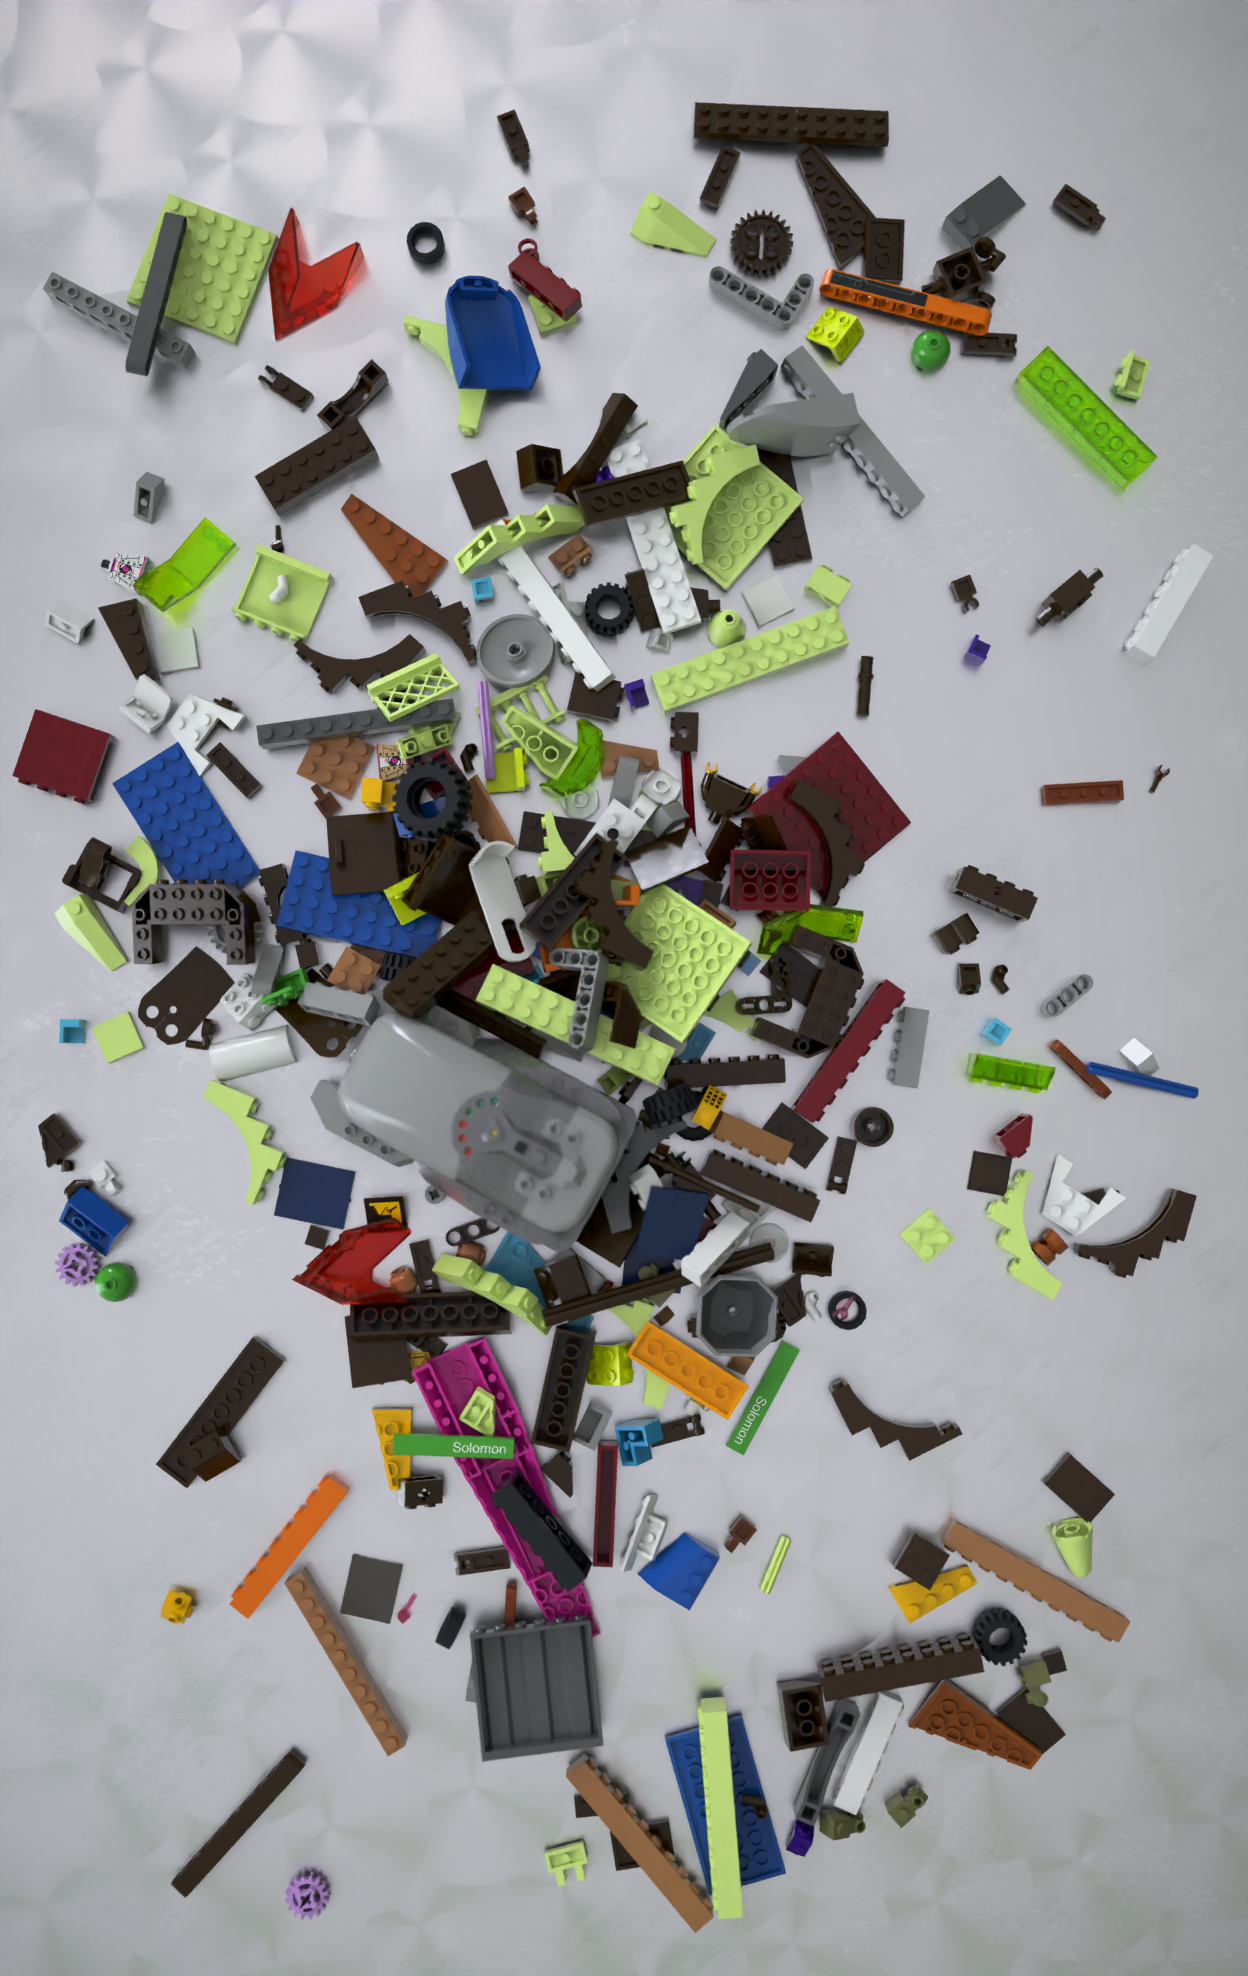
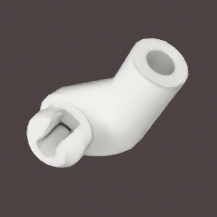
M815 1291L807 1293L804 1301L806 1312L814 1322L822 1317L816 1308L819 1294Z

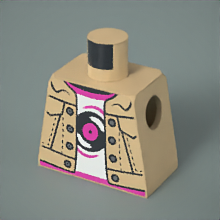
M375 744L379 779H383L385 782L400 780V775L402 773L406 774L408 767L415 766L417 762L422 761L421 754L402 760L398 745Z

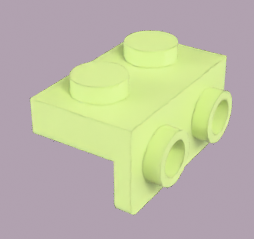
M1131 350L1122 359L1120 367L1123 370L1122 374L1118 375L1115 386L1118 387L1116 394L1139 400L1151 360L1134 356L1135 351Z

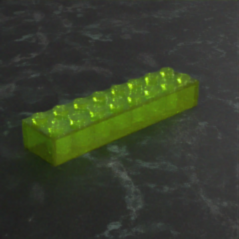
M1049 346L1039 353L1016 378L1015 381L1123 491L1158 458Z

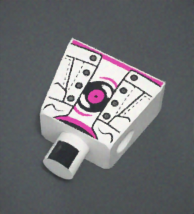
M116 552L113 561L106 558L102 560L101 570L109 572L108 579L114 584L141 596L152 561L145 555Z

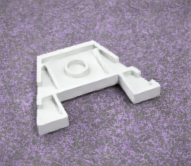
M189 694L167 726L176 741L180 743L198 775L203 777L212 762L198 751L199 747L219 720H222L228 727L236 731L246 716L196 695Z
M1058 1154L1042 1215L1077 1237L1123 1202L1125 1197L1111 1188L1099 1205L1063 1182L1074 1164Z

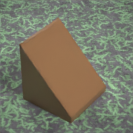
M659 1143L655 1154L666 1157L670 1146Z
M665 1306L653 1318L660 1326H663L675 1314L668 1306Z

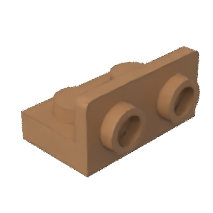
M577 534L548 556V559L562 577L566 574L569 576L577 570L576 567L579 564H585L591 560L593 548L586 543L580 534Z

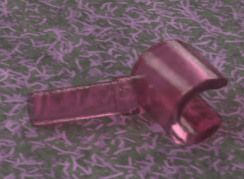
M851 1295L842 1308L833 1312V1317L840 1313L841 1319L839 1321L848 1317L847 1310L856 1297Z
M415 1595L411 1596L404 1608L397 1614V1618L402 1624L411 1617L407 1611L415 1601Z

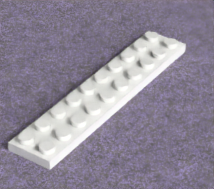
M641 439L613 448L606 458L610 472L615 478L651 469ZM664 508L627 517L626 521L641 567L645 571L650 594L664 635L701 623V618Z

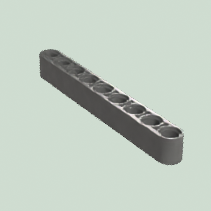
M169 212L164 214L126 358L125 369L128 373L148 376L186 233V216Z

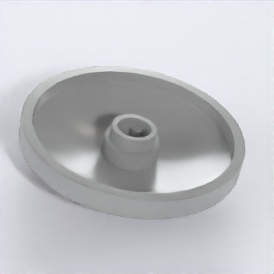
M512 614L497 619L484 630L477 644L476 657L482 673L492 683L505 688H520L536 682L548 671L554 658L555 646L549 629L539 619L525 614Z

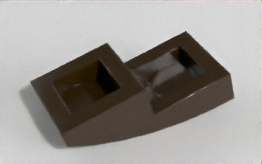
M439 1337L407 1338L410 1344L422 1350L430 1358L441 1354L448 1345Z

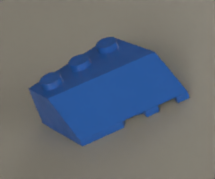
M683 1532L658 1557L656 1556L654 1561H651L649 1565L640 1570L638 1575L654 1590L690 1611L720 1559L719 1552L690 1534Z

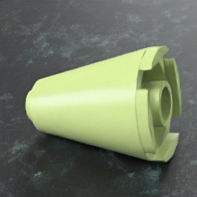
M734 610L719 611L709 620L707 626L708 636L711 642L719 648L742 641L746 635L745 621Z
M1082 1518L1062 1520V1525L1057 1527L1055 1524L1053 1526V1537L1071 1573L1078 1578H1084L1088 1576L1092 1569L1093 1528L1091 1522L1085 1523Z

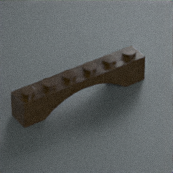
M612 393L603 408L600 425L592 442L573 467L562 476L553 493L566 504L578 505L573 493L574 488L592 483L638 407L625 393Z

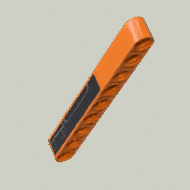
M828 269L824 272L819 288L821 294L826 297L979 336L987 334L992 318L991 311L983 307L834 269Z

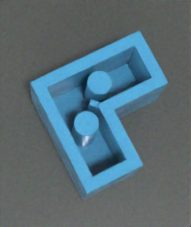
M660 1419L628 1420L615 1426L622 1466H638L653 1459L650 1445L663 1439Z

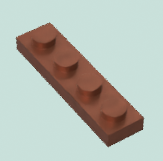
M1123 780L1043 785L1044 805L1124 800Z

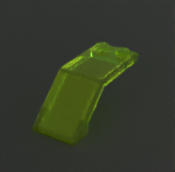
M204 517L170 559L150 572L144 571L132 586L161 612H164L199 589L236 543Z
M810 904V911H789L762 926L757 953L777 956L778 947L788 942L794 925H800L831 939L857 942L864 911Z

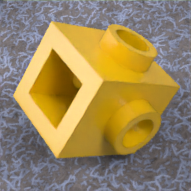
M169 1590L161 1608V1617L174 1624H184L186 1618L191 1617L194 1606L191 1605L192 1597L184 1592L177 1593Z

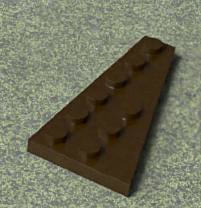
M807 143L797 151L796 157L839 268H841L864 249L865 219L867 217L876 218V216L815 143Z

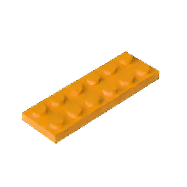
M648 1320L626 1353L628 1357L726 1420L730 1418L749 1388L748 1384Z

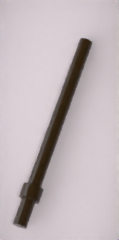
M652 1155L648 1159V1163L661 1168V1171L667 1174L672 1173L757 1213L759 1211L760 1205L674 1166V1163L668 1160L663 1161Z

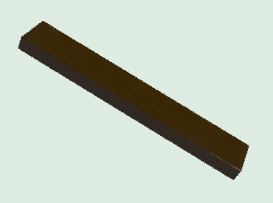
M451 990L437 1002V1005L538 1059L542 1057L547 1043L546 1039L464 995Z

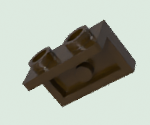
M794 1242L791 1261L792 1273L831 1277L834 1246Z

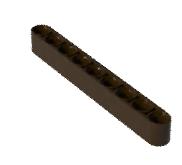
M290 1750L184 1866L170 1885L186 1898L292 1782L306 1763L295 1752Z

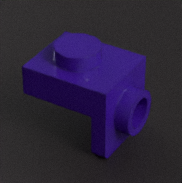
M796 1820L794 1831L786 1843V1850L795 1855L805 1857L813 1844L815 1827Z

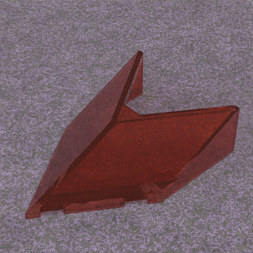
M291 207L268 269L275 340L281 338L283 334L291 330L294 331L320 317V314L337 308L364 258L360 243L355 242L312 266L300 261L296 230L299 221L294 209Z
M396 1218L345 1230L339 1235L340 1239L332 1246L328 1245L306 1266L308 1269L300 1276L297 1274L292 1280L341 1305L407 1303L408 1298L394 1288H386L373 1282L372 1275L373 1269L411 1234V1230Z

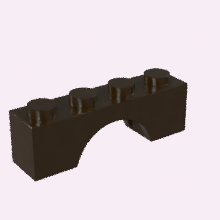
M371 359L358 372L357 378L349 391L340 399L330 401L317 414L320 423L331 431L353 418L389 381L386 372Z
M281 863L260 869L258 879L261 887L264 886L266 892L263 896L266 905L270 906V921L276 927L277 932H274L276 942L285 947L307 939L305 933L276 926L281 909V896L286 889L289 878L286 865Z

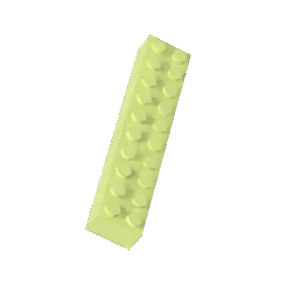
M834 606L651 674V681L663 713L666 715L845 649L850 642L838 610Z
M493 964L476 998L477 1003L570 1046L569 1034L575 1002ZM600 1014L594 1046L590 1051L584 1053L658 1087L675 1052V1048L641 1032L638 1033L635 1049L609 1042L613 1019Z
M725 1697L701 1699V1706H697L714 1912L718 1911L719 1919L743 1918Z

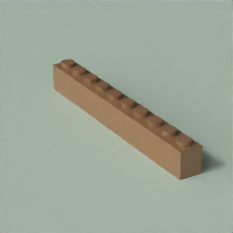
M951 1518L940 1538L944 1544L943 1547L954 1553L957 1551L961 1553V1557L970 1563L972 1561L979 1564L978 1567L988 1573L990 1570L993 1571L998 1579L1003 1582L1009 1580L1014 1583L1013 1586L1019 1591L1024 1592L1026 1590L1032 1593L1030 1596L1039 1602H1042V1600L1046 1601L1051 1609L1057 1612L1062 1610L1066 1613V1617L1074 1622L1078 1619L1084 1623L1083 1626L1092 1632L1094 1630L1101 1632L1100 1635L1110 1642L1113 1639L1119 1643L1130 1624L1129 1619L1120 1612Z
M306 1566L290 1575L284 1584L387 1756H390L406 1745L408 1736Z
M583 1754L566 1769V1778L696 1933L714 1918L712 1902L708 1897H703L699 1886L694 1881L691 1882L688 1879L685 1869L682 1866L679 1867L674 1862L675 1858L669 1850H664L658 1836H653L650 1833L647 1823L636 1816L637 1813L631 1804L627 1805L622 1800L624 1799L619 1789H614L610 1784L609 1777L597 1769L598 1765L595 1760Z

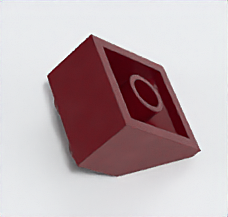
M1021 1113L991 1137L1005 1156L1020 1158L1027 1152L1026 1148L1030 1146L1033 1117L1031 1114Z

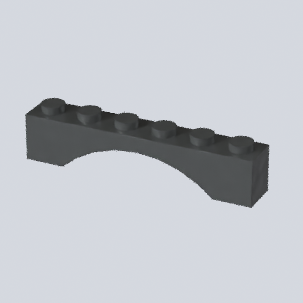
M844 1699L838 1700L827 1726L829 1745L820 1746L817 1750L793 1808L795 1819L814 1827L822 1809L827 1786L835 1764L861 1715L858 1705Z

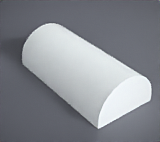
M288 1025L213 1043L209 1047L211 1064L219 1082L297 1063Z

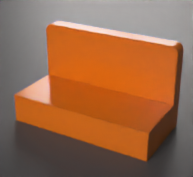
M639 885L623 886V899L614 900L615 906L632 907L639 905Z

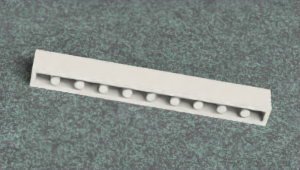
M501 519V520H499V521H498L496 524H494V525H507V524ZM521 545L498 556L496 559L502 566L506 565L509 569L506 572L512 581L516 580L519 583L518 590L523 596L527 595L530 599L528 604L535 612L538 610L541 614L539 617L540 621L545 627L549 626L552 632L550 635L556 642L560 641L563 645L561 648L562 652L567 658L571 657L574 663L572 665L578 673H583L585 676L583 681L588 688H593L598 692L616 678L615 674L525 548Z

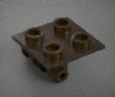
M772 815L741 818L740 830L745 837V841H748L747 845L751 846L750 850H787Z

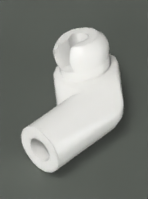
M286 575L277 576L278 588L269 596L272 603H280L288 596L289 587Z

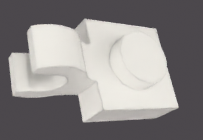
M106 1160L88 1172L99 1188L105 1186L111 1196L121 1191L113 1180L117 1175Z

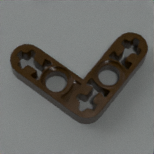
M774 956L769 962L771 996L740 998L735 1004L738 1014L783 1013L791 1009L789 961L785 956ZM778 961L783 963L780 969L775 965ZM783 972H784V975H778V976H776V973H783ZM779 978L785 981V987L782 990L776 985ZM763 999L768 1002V1008L765 1011L761 1010L759 1006L760 1001ZM781 1001L786 1002V1005L783 1007L774 1006L773 1003ZM745 1003L754 1004V1008H747L745 1011L741 1005Z

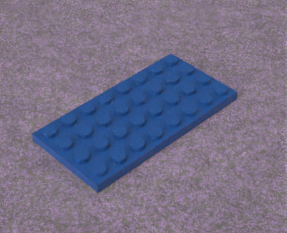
M179 742L112 783L174 882L175 880H188V883H194V880L205 879L206 883H213V880L225 879V883H236L242 888L260 875L259 866L209 787L195 770Z
M296 850L276 926L417 959L437 942L442 920L426 913L405 925H401L385 892L332 896L329 858Z
M742 1715L728 1718L727 1722L741 1886L786 1874L769 1810L766 1818L759 1819L752 1805L742 1804L743 1793L761 1796L765 1803L766 1799ZM699 1727L666 1736L665 1741L710 1896L712 1895L701 1744Z

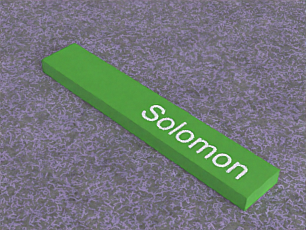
M783 1340L781 1341L728 1439L727 1447L742 1455L745 1454L800 1349Z
M394 1433L392 1455L513 1459L514 1437Z

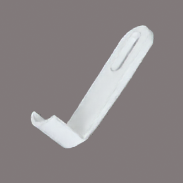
M493 841L486 844L472 858L468 866L498 955L509 962H521L534 952L536 941L519 928L520 923L526 917V913L506 860V856L513 850L514 846L503 841ZM505 919H511L515 922L524 948L521 954H514L510 949L502 926V921Z

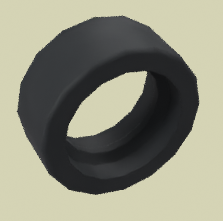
M421 222L415 224L409 230L406 242L410 255L414 260L419 263L430 264L436 262L442 256L445 243L442 232L436 225L430 222ZM430 233L434 235L437 239L436 248L428 253L417 251L414 241L420 234Z
M838 1292L831 1298L828 1305L830 1319L841 1329H856L862 1325L866 1318V1304L854 1292ZM852 1299L857 1303L859 1313L856 1319L844 1322L837 1317L836 1306L841 1300Z
M452 1607L439 1630L435 1642L450 1649L463 1625L466 1613Z

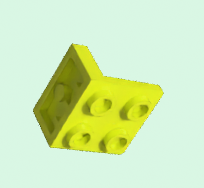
M828 306L806 337L808 340L830 348L836 361L842 363L865 331L858 317Z
M418 873L384 890L401 925H405L426 914L419 909L416 911L409 909L401 900Z

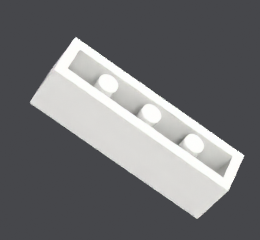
M730 1212L726 1217H722L719 1224L707 1233L706 1238L696 1244L690 1255H686L682 1259V1275L701 1287L750 1235V1223L733 1212Z

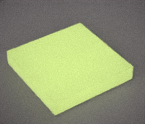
M130 1012L123 1013L92 1027L107 1063L145 1048Z

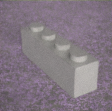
M307 982L298 1001V1004L306 1012L371 1026L374 1023L380 1003L372 994L365 993V995H362L351 989L344 991L337 986L326 987L319 982H315V984Z
M903 1007V1011H899L898 1022H901L900 1030H896L895 1041L898 1044L897 1049H894L892 1054V1061H895L894 1069H891L889 1074V1080L892 1081L891 1085L918 1089L929 1010Z

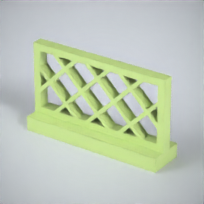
M434 653L368 684L367 689L370 700L373 704H377L391 722L459 690L460 686L441 663L439 655ZM442 672L441 677H440V676H434V675L439 674V673ZM425 680V682H424L423 685H422V684H417V683L422 682V681ZM430 681L438 682L437 686H430L428 684ZM443 683L452 684L449 687H441ZM404 689H407L406 693L400 692ZM412 689L421 690L419 694H411ZM425 691L434 692L430 696L424 695ZM390 697L388 701H383V699ZM394 698H403L402 703L393 702ZM408 699L416 700L413 704H407ZM390 707L399 708V710L394 713L390 714L389 712Z

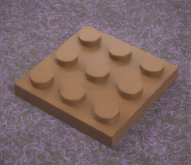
M357 737L312 742L296 774L350 800L376 747Z

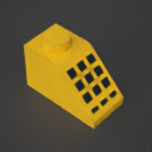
M709 1085L691 1121L710 1130L727 1094Z

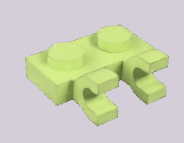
M583 1840L544 1851L549 1874L555 1872L558 1887L566 1885L567 1877L564 1870L572 1867L575 1868L578 1882L586 1880L584 1864L588 1863V1858Z

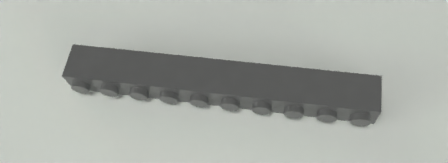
M452 698L431 702L391 722L380 709L257 725L256 729L259 746L263 749L456 723L458 721L455 702ZM390 707V714L398 711L399 708Z

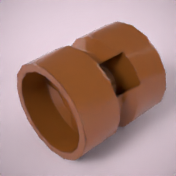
M1052 1228L1043 1234L1042 1240L1038 1239L1031 1245L1032 1251L1047 1266L1056 1259V1254L1061 1255L1069 1248Z

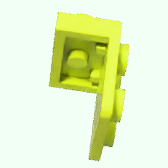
M514 748V752L494 753L496 778L486 779L487 791L489 793L526 790V784H529L528 772L525 773L524 765H528L527 754L523 753L522 748Z
M622 1342L616 1345L594 1344L586 1377L587 1383L589 1385L623 1386L633 1382L632 1359L626 1355L631 1347V1342Z

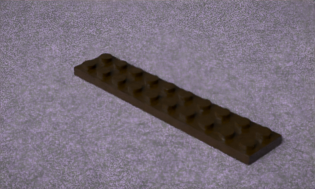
M695 102L694 138L888 147L889 111Z

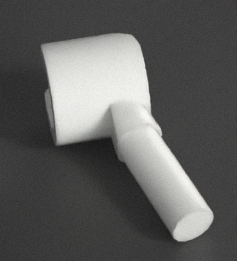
M644 419L632 426L627 423L622 434L625 437H630L637 428L647 424V420Z

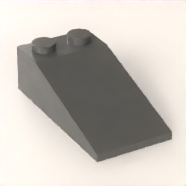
M1000 175L949 213L944 220L942 228L962 250L972 246L975 250V244L981 237H990L1021 210L1026 203Z
M762 349L757 353L753 352L747 359V364L721 415L719 427L723 431L730 422L737 418L775 380L778 364Z

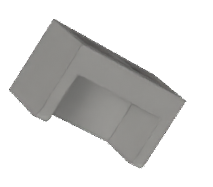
M590 1401L573 1436V1440L595 1451L612 1416V1411Z

